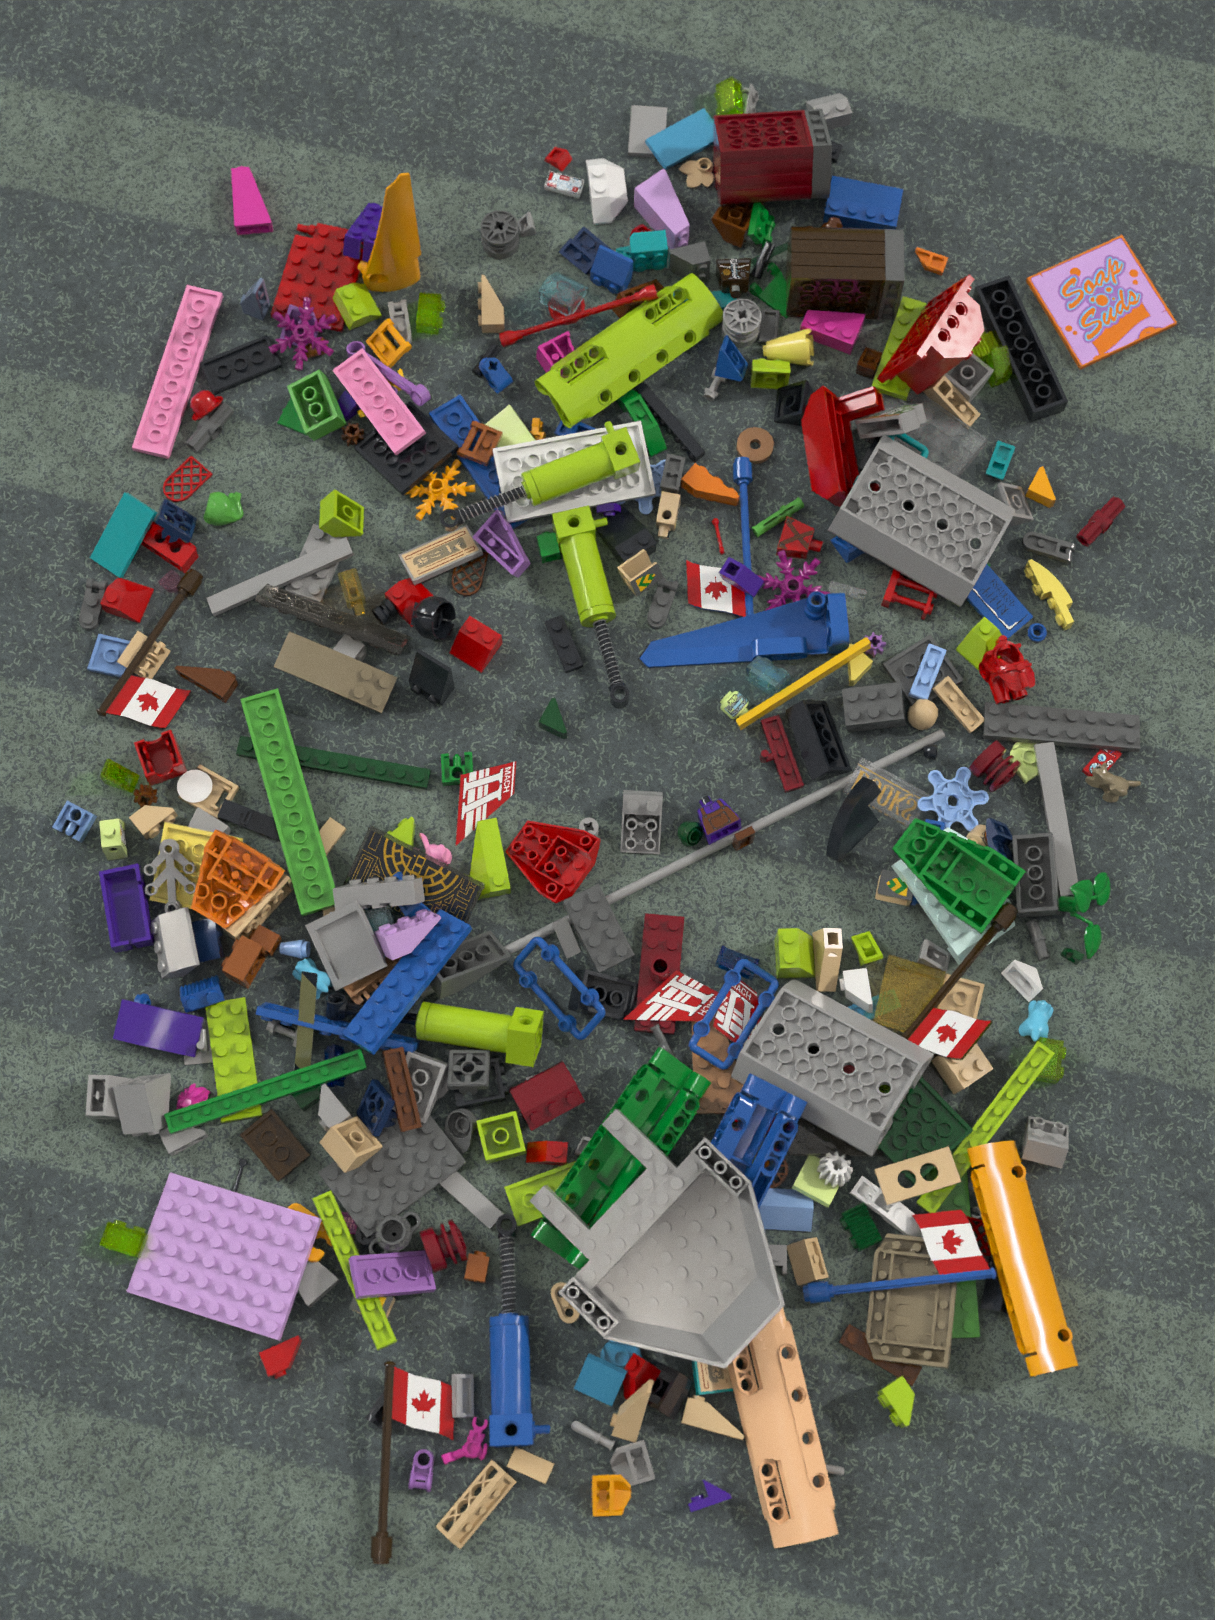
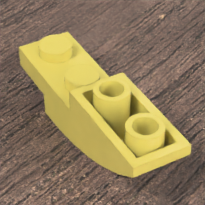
M1032 559L1028 560L1024 572L1026 577L1031 579L1033 583L1034 594L1038 595L1040 600L1048 598V606L1054 610L1057 624L1062 626L1063 630L1070 629L1074 620L1068 609H1070L1073 601L1068 592L1046 568Z

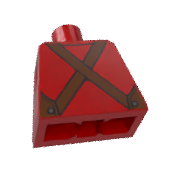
M787 516L776 555L778 556L779 551L785 550L786 557L806 559L809 550L820 553L823 541L812 539L815 530L813 527Z

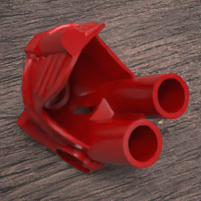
M1001 635L996 640L995 647L992 650L985 652L982 662L979 663L980 675L984 681L989 683L997 705L999 703L1005 704L1011 700L1009 692L1013 701L1027 697L1026 689L1035 685V675L1031 668L1032 663L1023 658L1022 653L1019 651L1021 644L1007 641V637Z

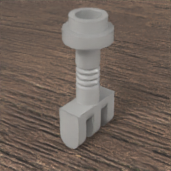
M276 1019L268 1022L266 1030L269 1031V1034L274 1035L278 1032L294 1039L293 1046L296 1047L297 1029L294 1031L280 1025V1020Z

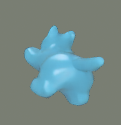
M311 958L297 962L292 973L297 980L301 981L303 971L318 974L316 1000L320 998L321 992H328V987L333 986L328 974L319 971Z
M1045 1000L1030 1001L1028 1006L1029 1015L1019 1026V1034L1023 1037L1031 1036L1033 1041L1038 1040L1040 1043H1044L1049 1033L1047 1023L1054 1010L1051 1004H1048Z

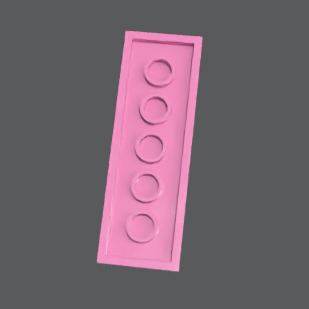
M363 348L332 370L395 455H398L426 434Z

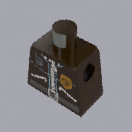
M751 258L716 259V277L722 293H730V296L736 299L741 296V293L748 292Z

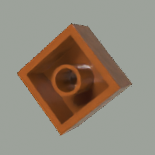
M242 935L240 939L235 940L231 955L224 959L222 971L228 979L249 989L268 954L262 945Z

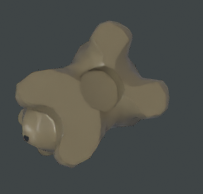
M1107 763L1093 768V776L1085 778L1088 785L1103 789L1104 794L1102 798L1106 802H1116L1119 797L1127 795L1129 787L1141 785L1140 781H1130L1111 774L1107 770Z

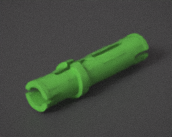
M798 497L788 505L781 506L780 510L751 528L757 538L760 537V535L785 520L787 516L792 517L791 515L805 507L804 503Z

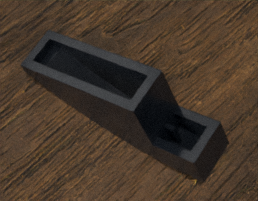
M862 777L845 798L829 835L826 855L829 858L840 862L879 822L868 806L881 793L875 781Z

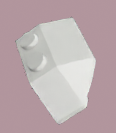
M604 158L586 160L594 225L612 223L628 202L624 168Z

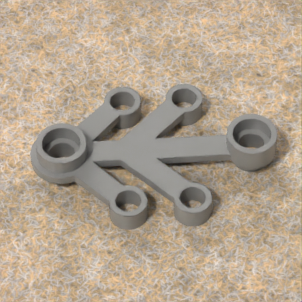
M173 839L162 841L159 846L160 854L152 863L144 867V873L152 876L156 874L157 867L166 859V868L153 883L145 887L147 895H155L158 892V888L167 879L168 902L165 905L166 913L171 912L169 909L170 905H174L175 910L182 908V904L177 901L176 880L184 886V890L188 894L194 893L196 883L190 881L175 867L174 859L183 866V871L186 874H192L196 871L195 863L187 860L179 852V844ZM167 845H170L172 847V851L170 853L166 851ZM188 864L193 867L191 872L187 870ZM149 866L153 867V873L148 872ZM189 884L194 886L193 891L188 890ZM150 886L154 887V893L149 892Z

